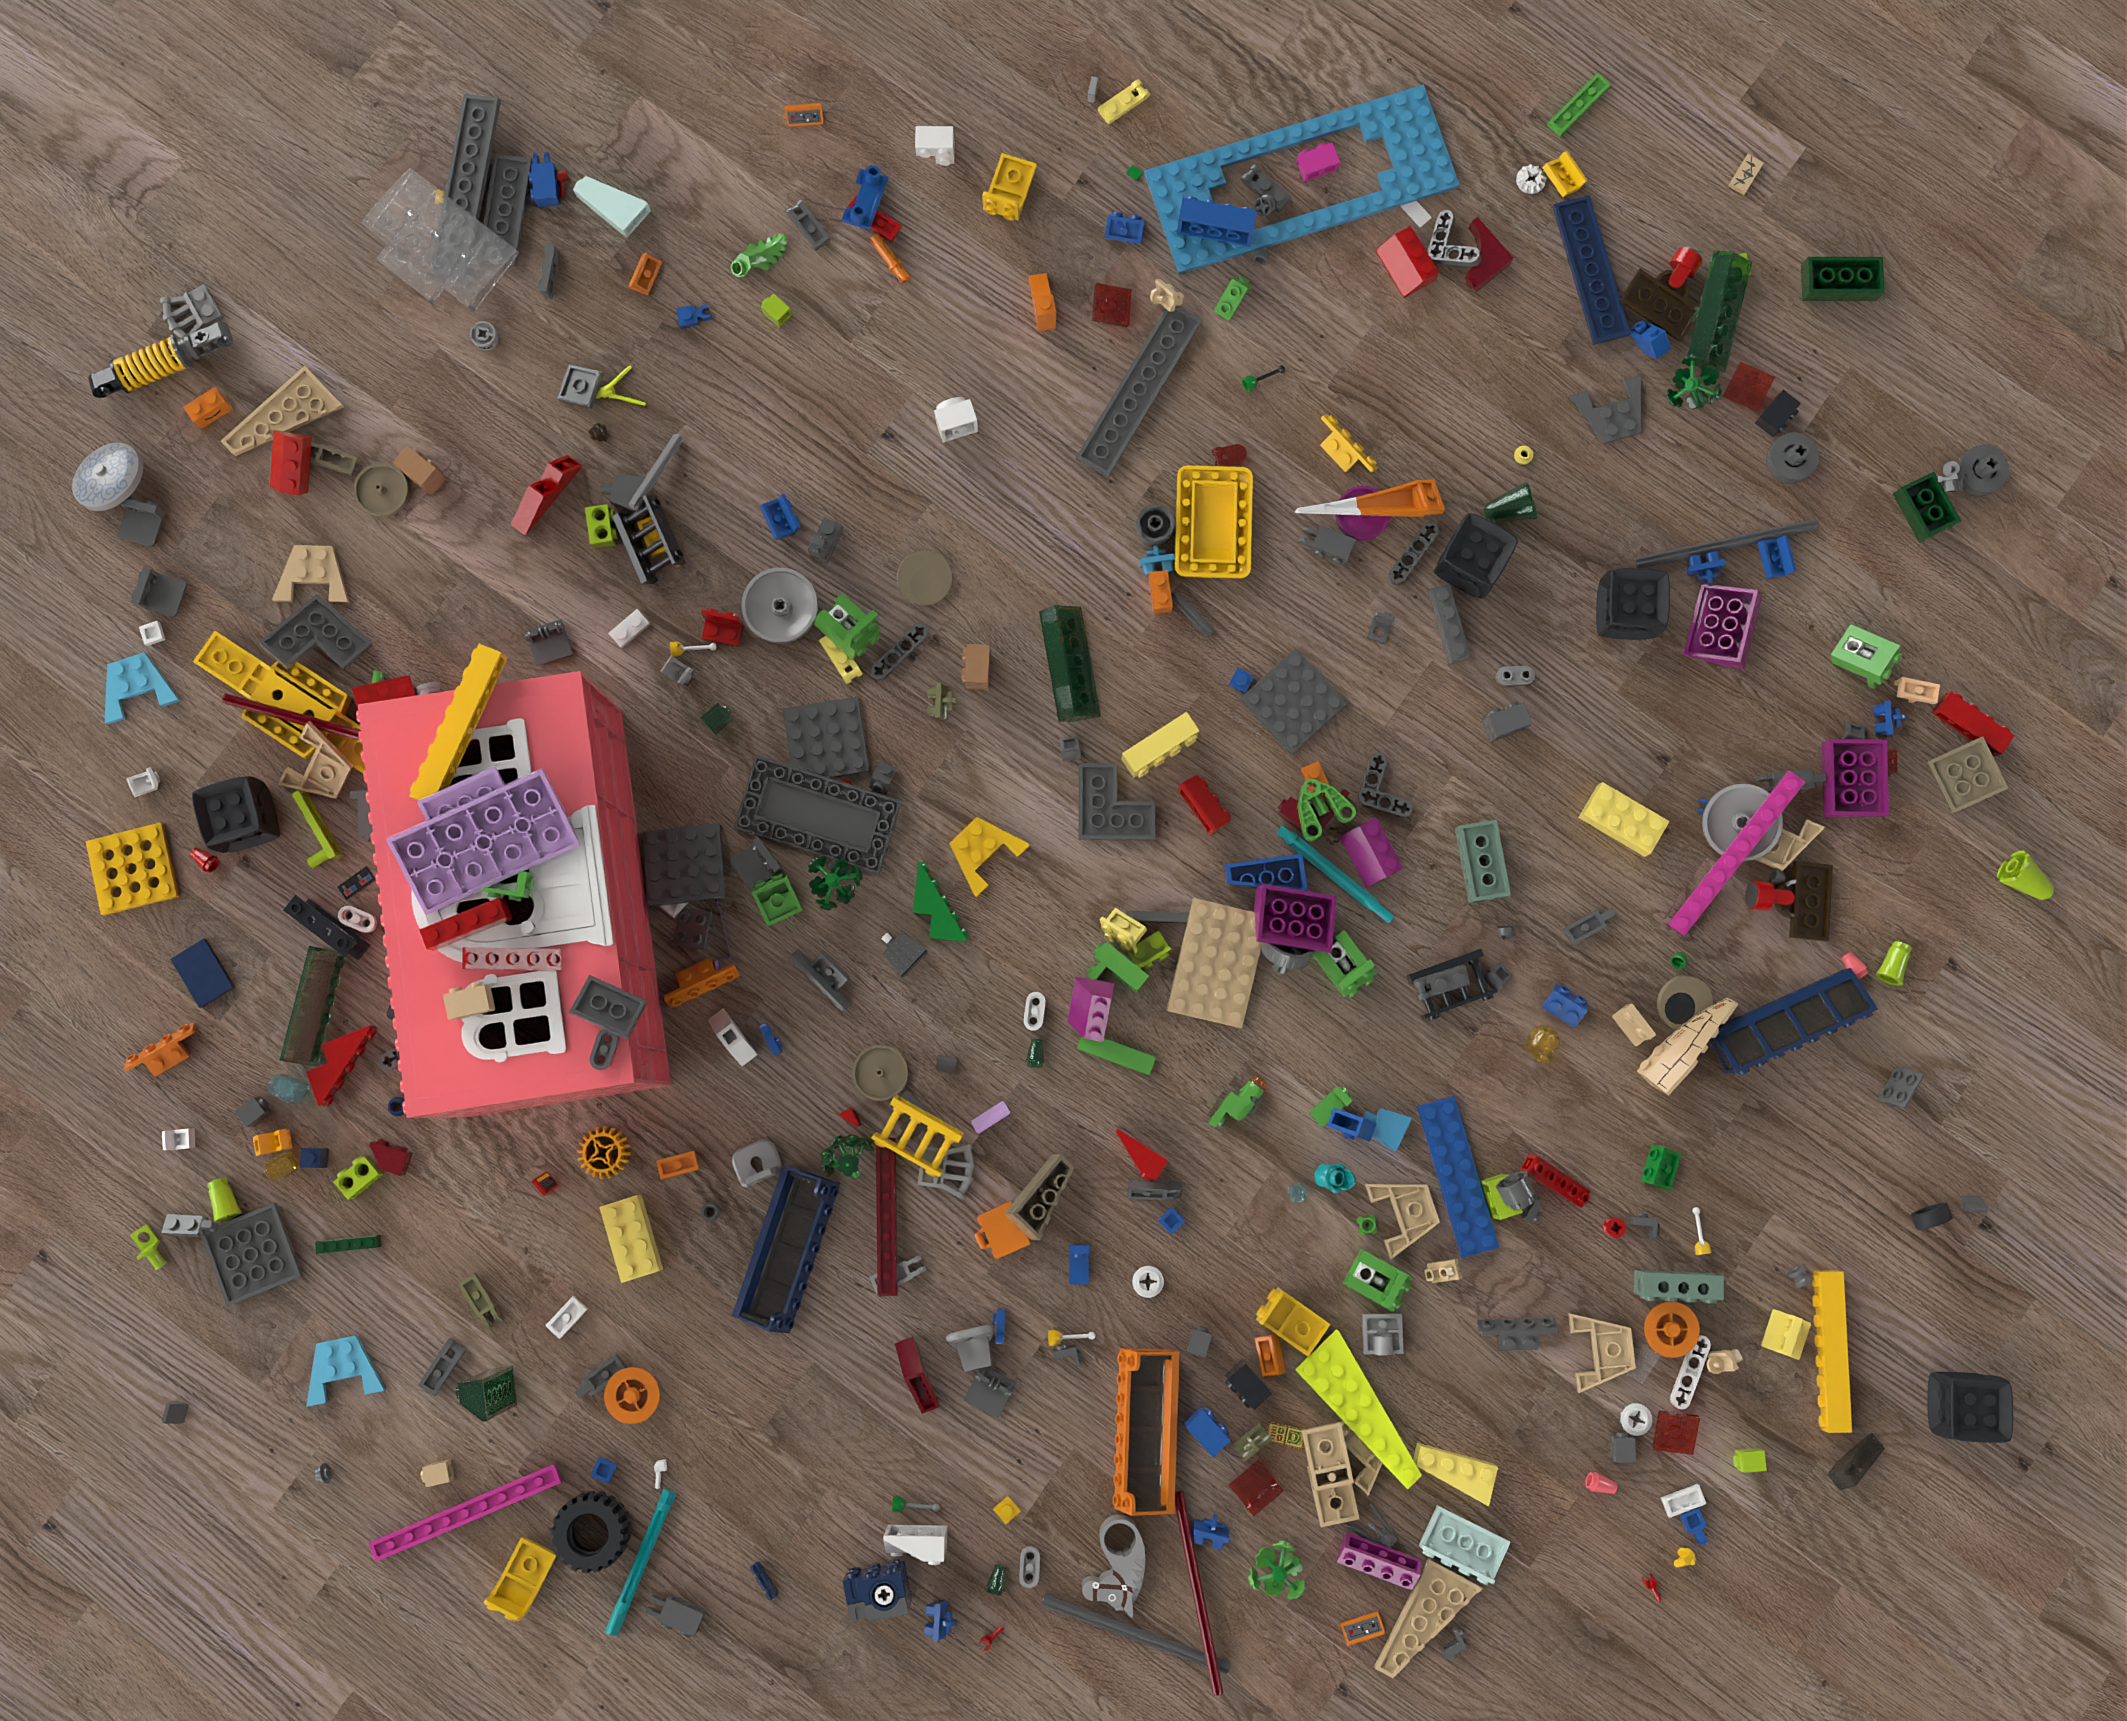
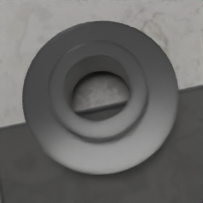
M707 1202L701 1208V1215L706 1221H715L721 1214L720 1206L715 1202ZM709 1208L714 1209L713 1215L708 1214Z
M327 1463L320 1464L314 1471V1477L318 1483H329L333 1476L332 1468Z

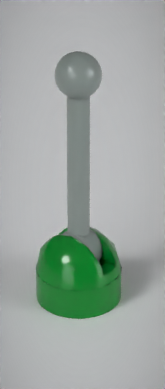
M893 1496L892 1512L899 1513L905 1507L932 1509L935 1512L940 1509L939 1504L906 1503L904 1498Z

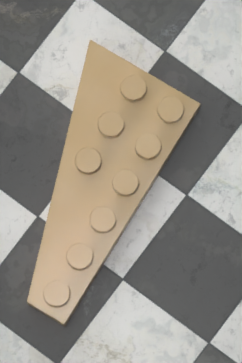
M304 366L225 436L221 442L234 456H238L273 440L274 430L291 432L342 409L344 406Z
M1428 1558L1374 1668L1394 1678L1410 1662V1659L1418 1651H1421L1425 1644L1431 1638H1434L1455 1617V1614L1463 1606H1466L1470 1602L1469 1600L1483 1588Z

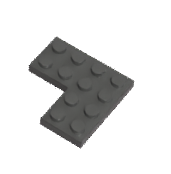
M316 594L261 639L259 645L287 670L315 646L320 648L345 670L372 647V642Z
M1079 763L1078 840H1155V801H1117V763Z

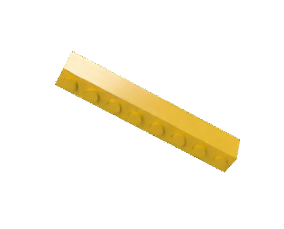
M480 643L473 650L471 662L463 671V679L460 686H457L454 691V699L445 711L443 723L437 728V736L428 748V756L419 768L417 780L411 785L410 797L420 800L450 786L508 657L503 653Z
M1814 1270L1811 1282L1815 1290L1812 1301L1816 1310L1813 1321L1817 1329L1814 1341L1818 1349L1815 1361L1819 1369V1375H1817L1816 1379L1817 1385L1820 1388V1395H1818L1817 1399L1818 1405L1821 1408L1819 1426L1828 1433H1852L1844 1271Z

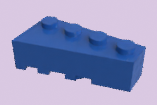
M1302 853L1224 865L1227 885L1258 888L1265 884L1308 891Z

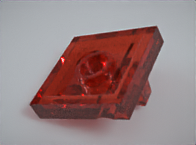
M1096 283L1094 285L1092 321L1127 328L1130 325L1132 289Z
M1739 362L1722 397L1758 412L1775 377L1743 362Z
M1659 1410L1652 1444L1653 1449L1693 1455L1700 1417L1693 1414Z

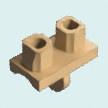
M1156 279V289H1153L1150 295L1151 301L1154 304H1161L1169 312L1174 311L1175 306L1182 305L1184 295L1181 292H1175L1171 284H1166L1161 279Z
M1458 1259L1428 1263V1269L1424 1270L1426 1280L1432 1283L1463 1278L1459 1272Z
M1738 1349L1710 1351L1707 1355L1709 1358L1707 1368L1713 1374L1735 1371L1739 1369L1737 1363L1742 1361L1743 1358Z

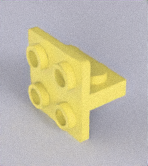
M1117 908L1111 912L1107 919L1104 917L1099 919L1106 939L1110 942L1115 941L1119 943V946L1126 952L1131 951L1134 954L1137 952L1136 944L1147 931L1144 925Z
M1773 1309L1761 1346L1799 1360L1811 1323L1802 1318Z

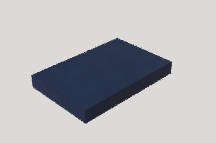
M204 938L170 959L199 1008H203L235 988L208 941Z

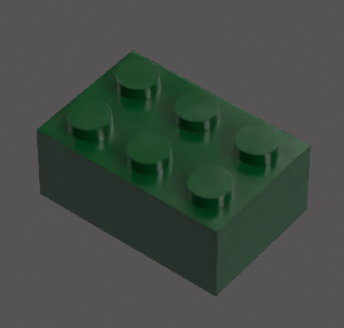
M1935 472L1921 477L1893 493L1919 543L1961 522L1943 486L1938 482Z

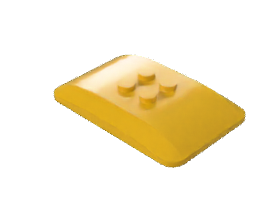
M1191 465L1183 466L1178 470L1175 534V571L1178 575L1182 577L1242 579L1249 575L1251 570L1253 475L1251 470L1245 467Z

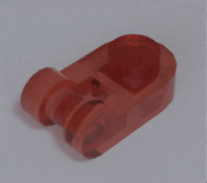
M1240 444L1212 449V454L1216 459L1215 466L1229 467L1243 463L1247 455L1245 447ZM1227 454L1228 459H1223L1222 455Z

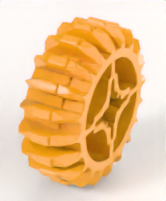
M604 1126L602 1131L600 1127H596V1133L593 1130H589L590 1137L587 1135L583 1136L586 1142H579L583 1149L577 1150V1153H582V1157L577 1159L578 1161L584 1160L580 1167L588 1166L585 1171L586 1174L593 1170V1178H596L598 1173L600 1179H604L605 1173L608 1179L612 1178V1172L614 1175H619L617 1168L620 1170L625 1169L621 1164L622 1162L629 1163V1160L624 1157L631 1155L630 1152H625V1149L630 1148V1145L623 1144L627 1141V1138L620 1139L622 1132L619 1131L615 1134L616 1128H611L609 1131L608 1126ZM599 1137H609L614 1143L605 1145L603 1141L599 1140ZM594 1142L595 1153L590 1158L589 1150ZM602 1147L603 1149H609L605 1153L606 1158L605 1156H599L602 1153ZM618 1147V1158L614 1163L612 1154ZM603 1160V1162L607 1164L609 1168L601 1169L595 1166L593 1163L595 1161Z

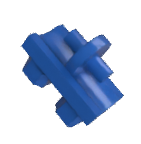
M1718 551L1706 554L1707 563H1702L1700 555L1691 556L1689 558V568L1686 570L1687 576L1699 574L1698 580L1704 579L1706 584L1712 583L1713 577H1718V572L1715 570H1720L1722 566L1726 565L1725 559H1720Z
M1890 700L1884 701V704L1873 706L1874 717L1885 716V723H1875V734L1893 737L1892 721H1895V728L1902 727L1901 721L1907 719L1906 715H1900V708H1895L1894 715L1892 716Z
M1213 1514L1212 1520L1204 1518V1521L1195 1519L1193 1528L1194 1543L1203 1545L1206 1538L1213 1540L1212 1547L1222 1550L1225 1543L1229 1542L1230 1528L1224 1527V1523L1218 1522V1515Z
M942 1600L926 1606V1615L934 1616V1623H926L924 1634L933 1637L932 1641L939 1642L940 1639L946 1638V1633H951V1626L957 1625L958 1620L953 1619L952 1612L948 1611V1601Z

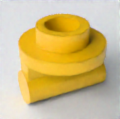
M1679 1548L1677 1553L1680 1557L1674 1561V1566L1679 1568L1694 1565L1697 1561L1694 1552L1689 1548Z

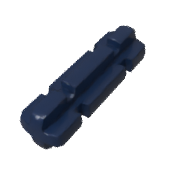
M758 1561L751 1565L750 1570L753 1575H756L755 1578L762 1590L766 1592L765 1595L768 1600H772L778 1595L775 1587H772L773 1583L767 1573L762 1570L763 1567Z

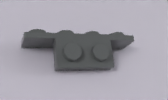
M800 950L793 952L789 956L793 964L800 968L806 974V977L813 981L820 991L833 1001L835 1007L844 1011L852 1005L849 999L840 991L842 986L851 977L824 950L812 962Z
M1554 1318L1477 1320L1480 1335H1498V1351L1538 1350L1539 1334L1559 1333V1328Z

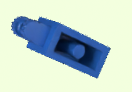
M544 152L545 163H539L538 154L533 153L532 171L529 172L530 182L533 183V189L530 190L532 201H535L538 207L560 205L559 182L556 177L558 171L555 164L551 162L549 152Z

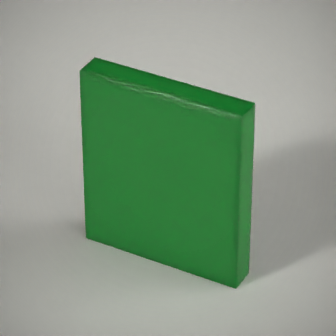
M1132 165L1126 174L1137 181L1143 172Z

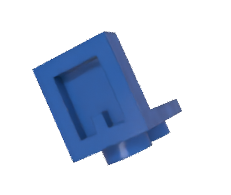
M1069 1244L1070 1284H1089V1244Z

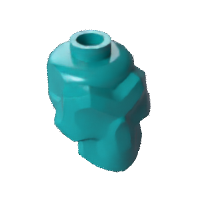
M1322 1163L1314 1173L1317 1185L1325 1187L1333 1193H1340L1342 1189L1349 1190L1356 1184L1354 1173L1351 1170H1346L1345 1165L1342 1163L1330 1165Z

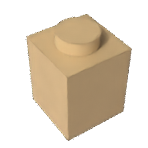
M451 1459L422 1467L421 1479L426 1487L447 1483L455 1479Z

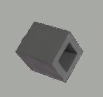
M260 1097L251 1098L235 1111L245 1127H254L272 1112L269 1109V1103Z
M1197 1325V1329L1192 1327L1186 1348L1188 1353L1206 1358L1212 1338V1333L1208 1332L1209 1328Z
M1617 1432V1435L1611 1436V1460L1616 1463H1636L1635 1438L1630 1436L1628 1432Z

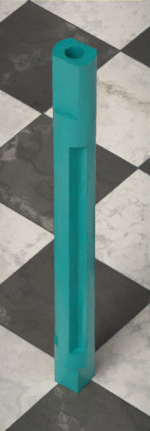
M1283 825L1276 833L1285 839V843L1299 854L1302 853L1306 860L1369 911L1375 912L1388 924L1390 923L1394 915L1380 905L1375 897L1296 833L1290 832Z
M663 1489L655 1513L605 1629V1632L609 1635L618 1636L642 1574L677 1494L670 1489Z

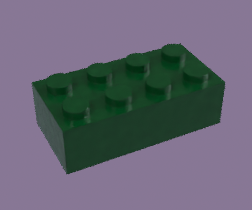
M1807 257L1801 264L1802 301H1877L1885 293L1883 257Z

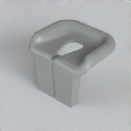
M760 1139L741 1147L732 1156L733 1168L743 1187H749L780 1173L783 1167L776 1146L767 1139ZM758 1156L761 1158L762 1172L757 1173L752 1167L751 1159Z
M990 1325L978 1326L947 1335L946 1340L953 1348L958 1349L964 1372L992 1366L989 1341L993 1338L994 1330Z

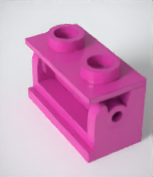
M1332 142L1329 144L1322 143L1315 149L1310 151L1307 149L1300 152L1297 156L1296 165L1298 164L1303 182H1307L1337 171L1340 160Z

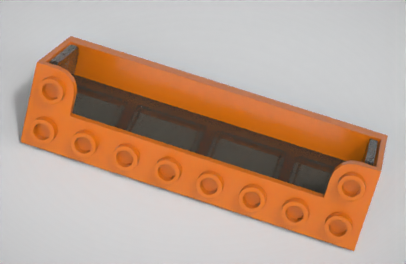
M1120 1348L1118 1354L1119 1373L1117 1375L1118 1394L1116 1396L1118 1411L1115 1418L1117 1434L1115 1435L1116 1454L1114 1456V1463L1116 1469L1113 1477L1115 1485L1113 1505L1114 1509L1131 1516L1175 1514L1179 1351L1170 1349Z

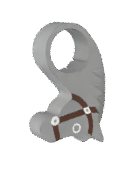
M1116 1514L1108 1517L1102 1523L1099 1530L1101 1547L1112 1568L1103 1572L1099 1577L1087 1576L1082 1581V1592L1086 1599L1108 1602L1115 1608V1611L1125 1610L1132 1618V1604L1140 1592L1145 1572V1548L1136 1523L1126 1515ZM1118 1523L1130 1526L1135 1533L1134 1540L1130 1545L1131 1547L1124 1549L1123 1552L1122 1550L1110 1548L1104 1541L1108 1528Z

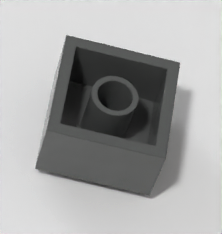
M1517 701L1508 704L1503 710L1497 708L1490 711L1481 722L1489 743L1524 731L1533 724L1525 702L1518 704Z

